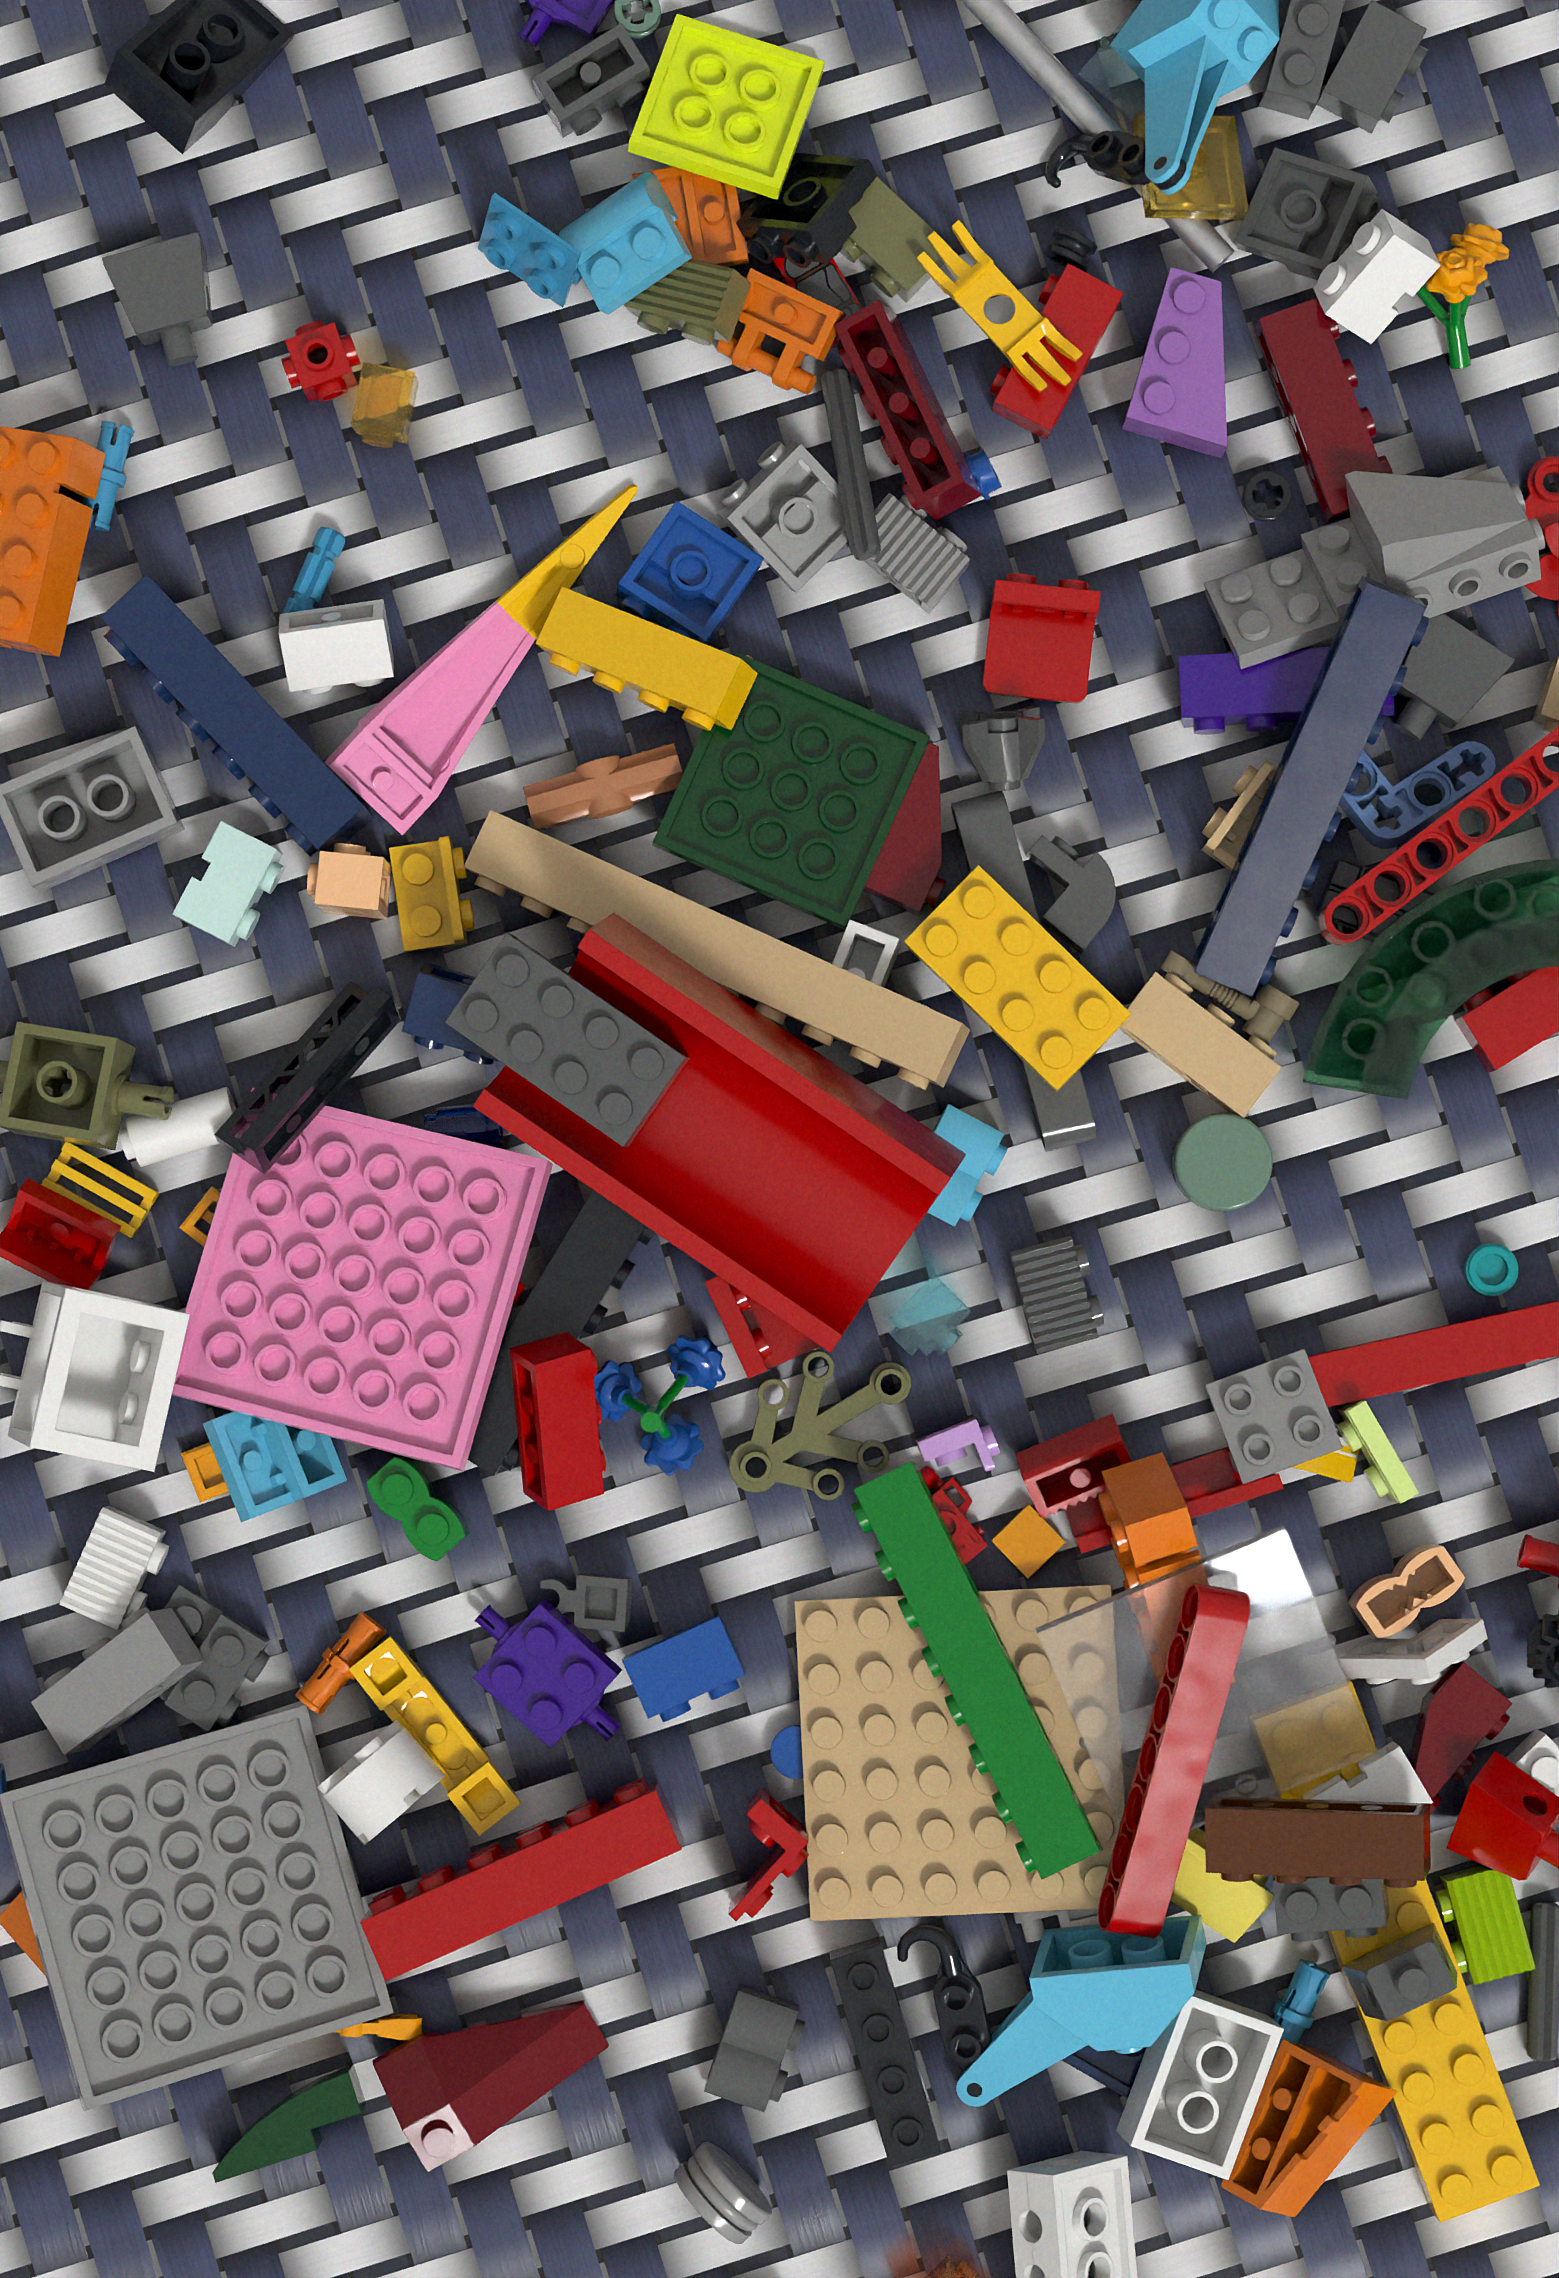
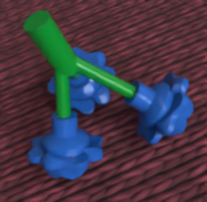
M683 1334L677 1338L676 1343L671 1344L667 1348V1352L672 1360L670 1369L674 1374L675 1381L658 1402H652L647 1405L638 1399L635 1393L642 1389L643 1384L640 1379L635 1377L633 1366L629 1362L623 1361L618 1365L616 1362L608 1360L597 1372L596 1377H594L595 1397L601 1408L602 1420L608 1417L613 1422H618L623 1414L630 1409L642 1415L640 1420L641 1427L646 1432H649L640 1442L642 1449L647 1452L644 1456V1462L648 1466L659 1467L667 1476L673 1475L677 1468L683 1471L690 1470L694 1457L704 1449V1444L701 1439L697 1438L701 1431L698 1424L686 1422L676 1413L672 1414L666 1422L664 1420L665 1410L684 1387L699 1386L712 1390L717 1385V1381H722L726 1376L721 1365L722 1353L713 1342L703 1337L693 1339Z

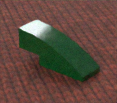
M354 2064L321 2076L291 2093L264 2113L238 2138L212 2172L215 2183L315 2151L322 2142L318 2127L362 2113L366 2106V2101Z

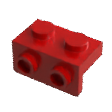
M28 1178L19 1189L7 1225L0 1233V1257L48 1282L91 1290L106 1269L121 1225Z

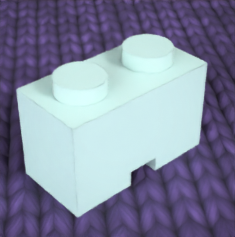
M220 821L202 856V859L206 860L210 865L201 881L191 877L173 915L235 947L239 938L247 940L252 934L260 917V912L254 909L263 892L271 894L277 886L284 871V866L279 864L283 854L276 848Z

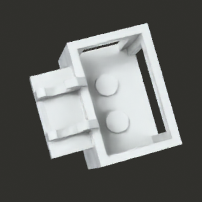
M43 1281L33 1325L0 1320V1331L30 1338L21 1376L0 1373V1386L18 1390L7 1436L31 1448L154 1472L190 1314L161 1305Z

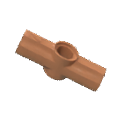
M673 743L624 758L615 755L596 759L576 767L575 772L524 786L523 790L534 828L539 831L564 825L588 816L592 820L615 815L633 808L636 802L674 792L678 787L683 772Z

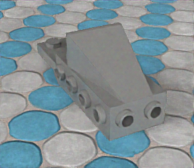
M1499 466L1470 474L1462 479L1353 471L1345 474L1350 518L1301 534L1303 549L1205 582L1204 587L1206 598L1240 669H1244L1335 637L1362 576L1420 599L1426 606L1423 615L1432 618L1541 580L1539 550L1545 548V539L1537 519L1528 520L1525 514V501L1518 484L1512 483L1509 485Z

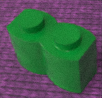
M400 1455L394 1457L366 1482L370 1496L375 1504L389 1517L402 1522L406 1537L413 1547L425 1557L434 1561L442 1559L469 1534L466 1521L459 1510L448 1500L434 1495V1490L428 1476L410 1459Z

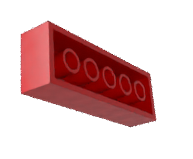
M644 1777L631 1781L615 1789L614 1800L598 1806L596 1799L586 1801L566 1811L565 1822L550 1828L547 1820L539 1822L518 1833L519 1837L515 1838L516 1844L501 1849L499 1842L492 1843L471 1853L470 1858L466 1860L467 1865L453 1871L451 1864L448 1863L422 1875V1880L417 1882L418 1887L405 1893L402 1885H398L374 1896L373 1901L368 1904L369 1910L360 1921V1924L385 1981L391 1980L682 1850L684 1837L659 1781L657 1780L648 1785Z

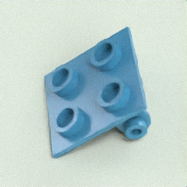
M494 193L492 195L478 250L484 253L488 261L494 266L503 270L507 269L526 282L536 295L544 299H551L563 308L566 304L571 285L576 286L582 279L577 268L582 252L498 194Z

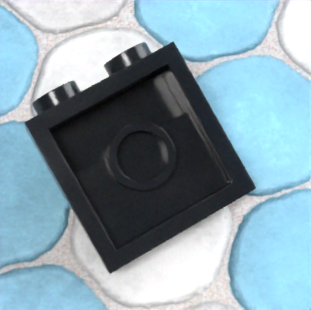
M795 152L778 200L759 195L736 222L747 241V249L750 254L765 264H770L776 257L787 258L791 263L800 268H807L812 262L828 263L841 251L843 244L857 228L848 211L862 199L865 190L878 176L869 159Z

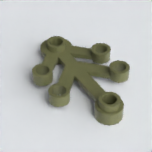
M814 1350L809 1352L802 1361V1370L805 1376L792 1430L773 1443L778 1410L787 1404L789 1390L786 1384L778 1378H768L762 1381L757 1389V1397L760 1404L751 1440L737 1446L730 1457L729 1470L733 1481L741 1489L752 1493L766 1491L778 1482L812 1490L823 1500L838 1498L844 1490V1480L838 1470L832 1467H824L814 1471L784 1462L802 1450L859 1463L867 1472L876 1473L882 1471L889 1462V1452L882 1442L874 1439L860 1442L830 1435L829 1433L880 1402L888 1405L897 1404L908 1396L911 1389V1378L907 1370L897 1362L884 1361L877 1364L871 1370L866 1386L817 1415L825 1381L829 1380L834 1372V1362L830 1355L824 1351ZM815 1357L826 1359L828 1363L826 1373L822 1376L810 1374L808 1364L811 1359ZM888 1374H894L900 1379V1387L894 1393H885L881 1389V1380ZM772 1384L780 1386L783 1390V1397L776 1404H770L763 1398L765 1388ZM873 1446L880 1448L883 1453L881 1462L877 1465L866 1464L863 1460L865 1450ZM753 1457L762 1458L766 1463L765 1471L759 1476L748 1474L745 1468L747 1461ZM831 1474L837 1478L838 1486L833 1492L824 1493L818 1488L819 1479L823 1475Z

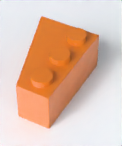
M1282 2039L1265 2079L1229 2180L1223 2179L1220 2187L1260 2210L1296 2217L1398 2091L1317 2048Z

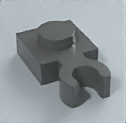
M581 1573L577 1575L576 1588H572L566 1580L558 1577L548 1578L540 1582V1588L553 1589L559 1594L560 1602L555 1609L563 1616L568 1612H574V1626L576 1628L618 1632L630 1630L633 1577Z

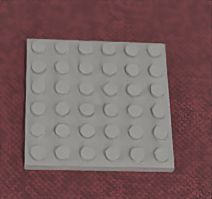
M306 1705L0 1794L2 1820L83 2111L394 2013L383 1974L360 1924L365 1915V1910L338 1815L325 1800L323 1793L317 1788L327 1779Z

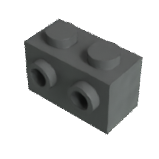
M622 23L532 78L535 95L562 138L572 132L576 136L589 132L602 121L601 115L616 105H619L621 109L633 105L647 93L645 87L651 84L649 66Z
M1275 1875L1273 1877L1272 1885L1277 1933L1291 1934V1940L1293 1941L1319 1940L1324 1937L1323 1931L1345 1930V1936L1350 1938L1369 1937L1378 1934L1377 1928L1387 1926L1389 1905L1387 1886L1384 1885V1879H1362V1883L1359 1885L1338 1886L1330 1884L1329 1877H1308L1307 1882L1299 1884L1279 1883L1275 1881Z

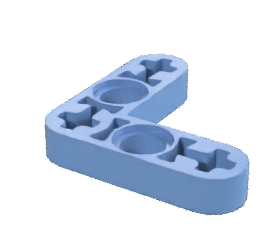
M1466 741L1447 751L1395 786H1392L1363 749L1358 762L1363 764L1362 774L1367 777L1369 788L1361 793L1349 794L1344 791L1338 805L1372 846L1380 849H1391L1399 846L1428 827L1492 778L1496 767L1495 757L1492 751L1484 744L1476 741ZM1463 760L1469 765L1476 762L1481 765L1478 776L1472 771L1466 772L1457 778L1453 787L1450 779L1459 773ZM1422 784L1434 785L1441 791L1443 800L1435 806L1423 805L1417 801L1414 790ZM1376 795H1380V797H1378L1376 807L1374 808L1370 802L1375 798ZM1378 812L1385 819L1392 816L1397 819L1394 831L1387 825L1381 828L1376 826L1379 816Z

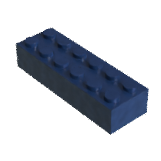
M148 574L100 617L111 628L104 635V638L132 667L139 661L147 667L139 675L168 705L175 698L183 705L176 712V715L203 743L212 736L219 745L211 752L239 781L248 775L255 782L248 789L249 793L274 819L282 812L291 822L283 829L310 857L317 851L333 852L335 843L346 844L373 819V816Z

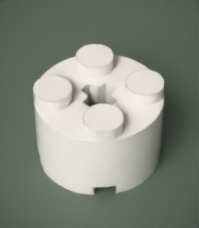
M395 1720L317 1788L323 1793L325 1800L365 1845L446 1775L411 1733Z

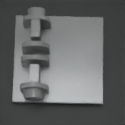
M1305 1349L1205 1385L1230 1450L1228 1455L1234 1471H1238L1243 1485L1343 1448Z

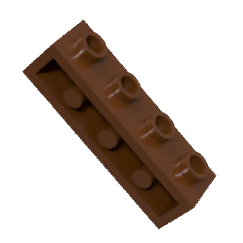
M1213 1796L1205 1807L1206 1873H1221V1879L1230 1882L1250 1881L1254 1878V1875H1275V1881L1284 1884L1304 1883L1308 1881V1877H1329V1883L1338 1886L1359 1885L1362 1883V1879H1384V1885L1387 1887H1414L1417 1885V1881H1425L1431 1868L1430 1803Z

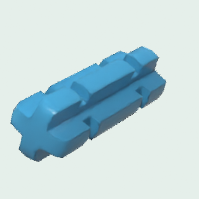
M320 527L312 543L315 549L313 553L308 552L292 589L295 593L294 598H288L282 614L315 609L313 607L314 603L320 602L335 568L333 559L334 557L339 558L344 547V535L328 527Z

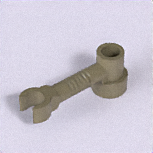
M1170 950L1160 969L1167 973H1173L1190 987L1204 995H1208L1212 1000H1216L1222 1006L1225 1005V1008H1229L1230 1011L1247 1020L1241 1030L1251 1036H1256L1267 1045L1270 1044L1284 1019L1290 1021L1300 1005L1299 1002L1269 984L1262 985L1255 998L1251 999L1243 993H1239L1238 990L1194 973L1193 963Z

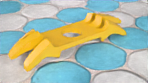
M960 220L952 225V230L973 261L974 265L972 267L933 231L927 238L956 279L953 282L923 251L916 259L937 286L963 309L1007 357L1014 369L1037 391H1043L1047 388V384L1022 357L1026 352L1032 362L1064 387L1070 383L1072 379L1039 340L1045 337L1049 345L1074 362L1083 353L1066 340L1046 317L1043 318L994 265L993 260L974 241ZM996 295L1008 297L1015 306L1013 317L1003 324L992 323L984 314L985 303Z

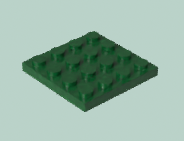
M737 652L736 657L741 658L758 673L732 731L716 724L713 725L711 731L703 729L652 846L846 930L930 736Z

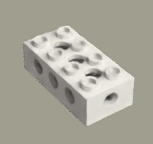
M1078 2151L1007 2170L1016 2278H1138L1127 2156Z

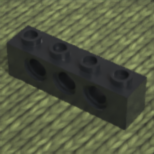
M873 1938L830 1951L831 1965L889 2166L941 2152L939 2139L881 1938Z

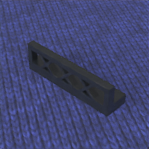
M350 981L214 1134L217 1142L265 1174L401 1021L392 996L376 985L367 993ZM356 1002L358 1005L341 1023L340 1017ZM322 1045L307 1061V1054L315 1046ZM288 1083L273 1100L275 1090L281 1084ZM253 1122L239 1139L235 1137L246 1123Z

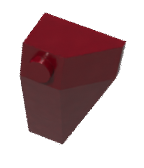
M584 2000L521 2013L518 2019L487 2025L486 2021L468 2024L469 2029L441 2035H438L437 2031L419 2034L372 2060L400 2127L427 2172L476 2146L609 2047L606 2037Z

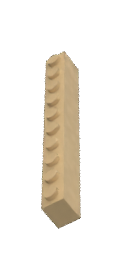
M492 810L489 811L464 864L466 869L478 876L474 885L502 898L507 889L524 897L520 906L548 919L553 910L570 918L567 927L582 935H585L591 927L612 913H615L735 996L739 997L741 995L756 1002L755 1010L773 1022L783 1025L786 1017L804 1024L801 1032L804 1036L830 1047L834 1038L852 1046L849 1056L878 1069L881 1060L900 1068L896 1076L897 1078L922 1090H926L929 1082L944 1088L970 1032L967 1026L953 1018Z

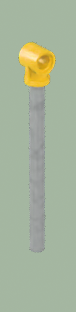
M961 0L1084 135L1094 137L1103 131L1125 132L1003 0ZM1152 182L1146 185H1131L1212 273L1235 252L1180 191L1165 195Z

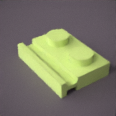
M1366 1400L1353 1401L1340 1408L1338 1411L1344 1421L1339 1423L1337 1427L1351 1451L1354 1452L1361 1449L1371 1467L1365 1469L1364 1474L1376 1495L1381 1498L1387 1494L1390 1501L1401 1504L1419 1494Z

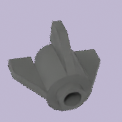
M1039 706L986 714L985 712L968 710L958 712L959 733L963 739V745L978 771V780L989 782V789L995 791H1008L1020 788V781L1031 777V770L1045 742V720L1040 718Z

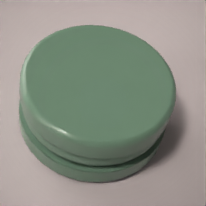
M1230 1113L1212 1114L1191 1124L1179 1137L1172 1156L1173 1175L1185 1197L1201 1208L1219 1212L1235 1210L1254 1201L1267 1186L1273 1165L1271 1148L1263 1132L1248 1119Z

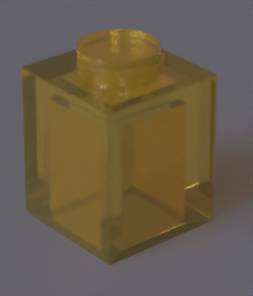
M363 362L351 421L355 433L363 435L362 442L383 448H392L394 441L407 443L419 385L415 372Z

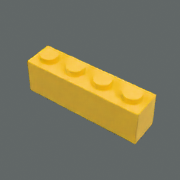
M561 587L536 641L539 647L551 655L548 663L553 667L573 676H577L579 669L594 674L592 681L595 684L617 694H621L624 687L639 693L637 697L639 702L665 713L669 705L684 711L682 719L707 731H711L714 724L732 731L758 674L741 658L565 587Z

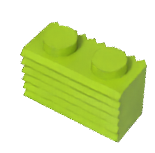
M1485 1865L1440 1876L1443 1890L1435 1892L1436 1902L1443 1922L1452 1921L1457 1941L1450 1943L1461 1974L1466 1973L1467 1979L1472 1984L1478 1985L1535 1969L1510 1876Z

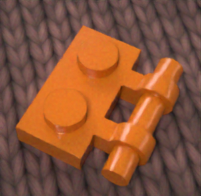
M750 268L746 279L751 285L738 321L746 324L740 339L732 336L729 343L719 340L717 352L731 358L734 366L746 372L754 369L771 377L772 384L786 391L794 388L808 395L814 388L816 375L801 369L805 354H809L824 362L837 335L834 325L844 320L846 313ZM766 334L786 343L780 358L761 350V343Z

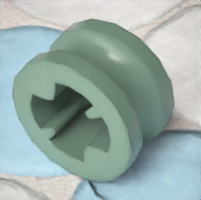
M659 0L615 1L614 14L616 24L622 23L631 38L642 39L649 37L657 30L661 22ZM642 1L643 9H646L648 6L651 7L652 12L644 14V23L633 24L632 16H629L627 19L623 16V13L631 11V2Z

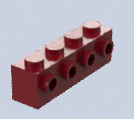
M1314 298L1259 318L1254 332L1325 523L1328 524L1350 516L1345 474L1353 471L1393 474L1386 456H1377L1371 440L1372 437L1376 436L1372 415L1366 406L1359 407L1353 389L1358 387L1356 372L1349 358L1341 359L1335 340L1340 339L1338 324L1335 320L1325 315L1318 298Z
M877 300L835 324L834 327L843 344L842 347L838 348L839 354L851 375L855 376L857 374L864 391L859 393L860 399L869 416L874 421L877 419L885 434V436L880 438L882 446L890 461L895 466L899 464L906 479L901 485L911 506L916 511L919 509L924 510L934 519L938 520L982 496L899 317L883 302Z

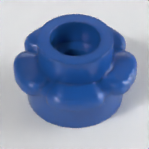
M984 450L971 456L967 452L963 455L982 493V497L985 500L990 499L989 493L1001 488L1002 485Z

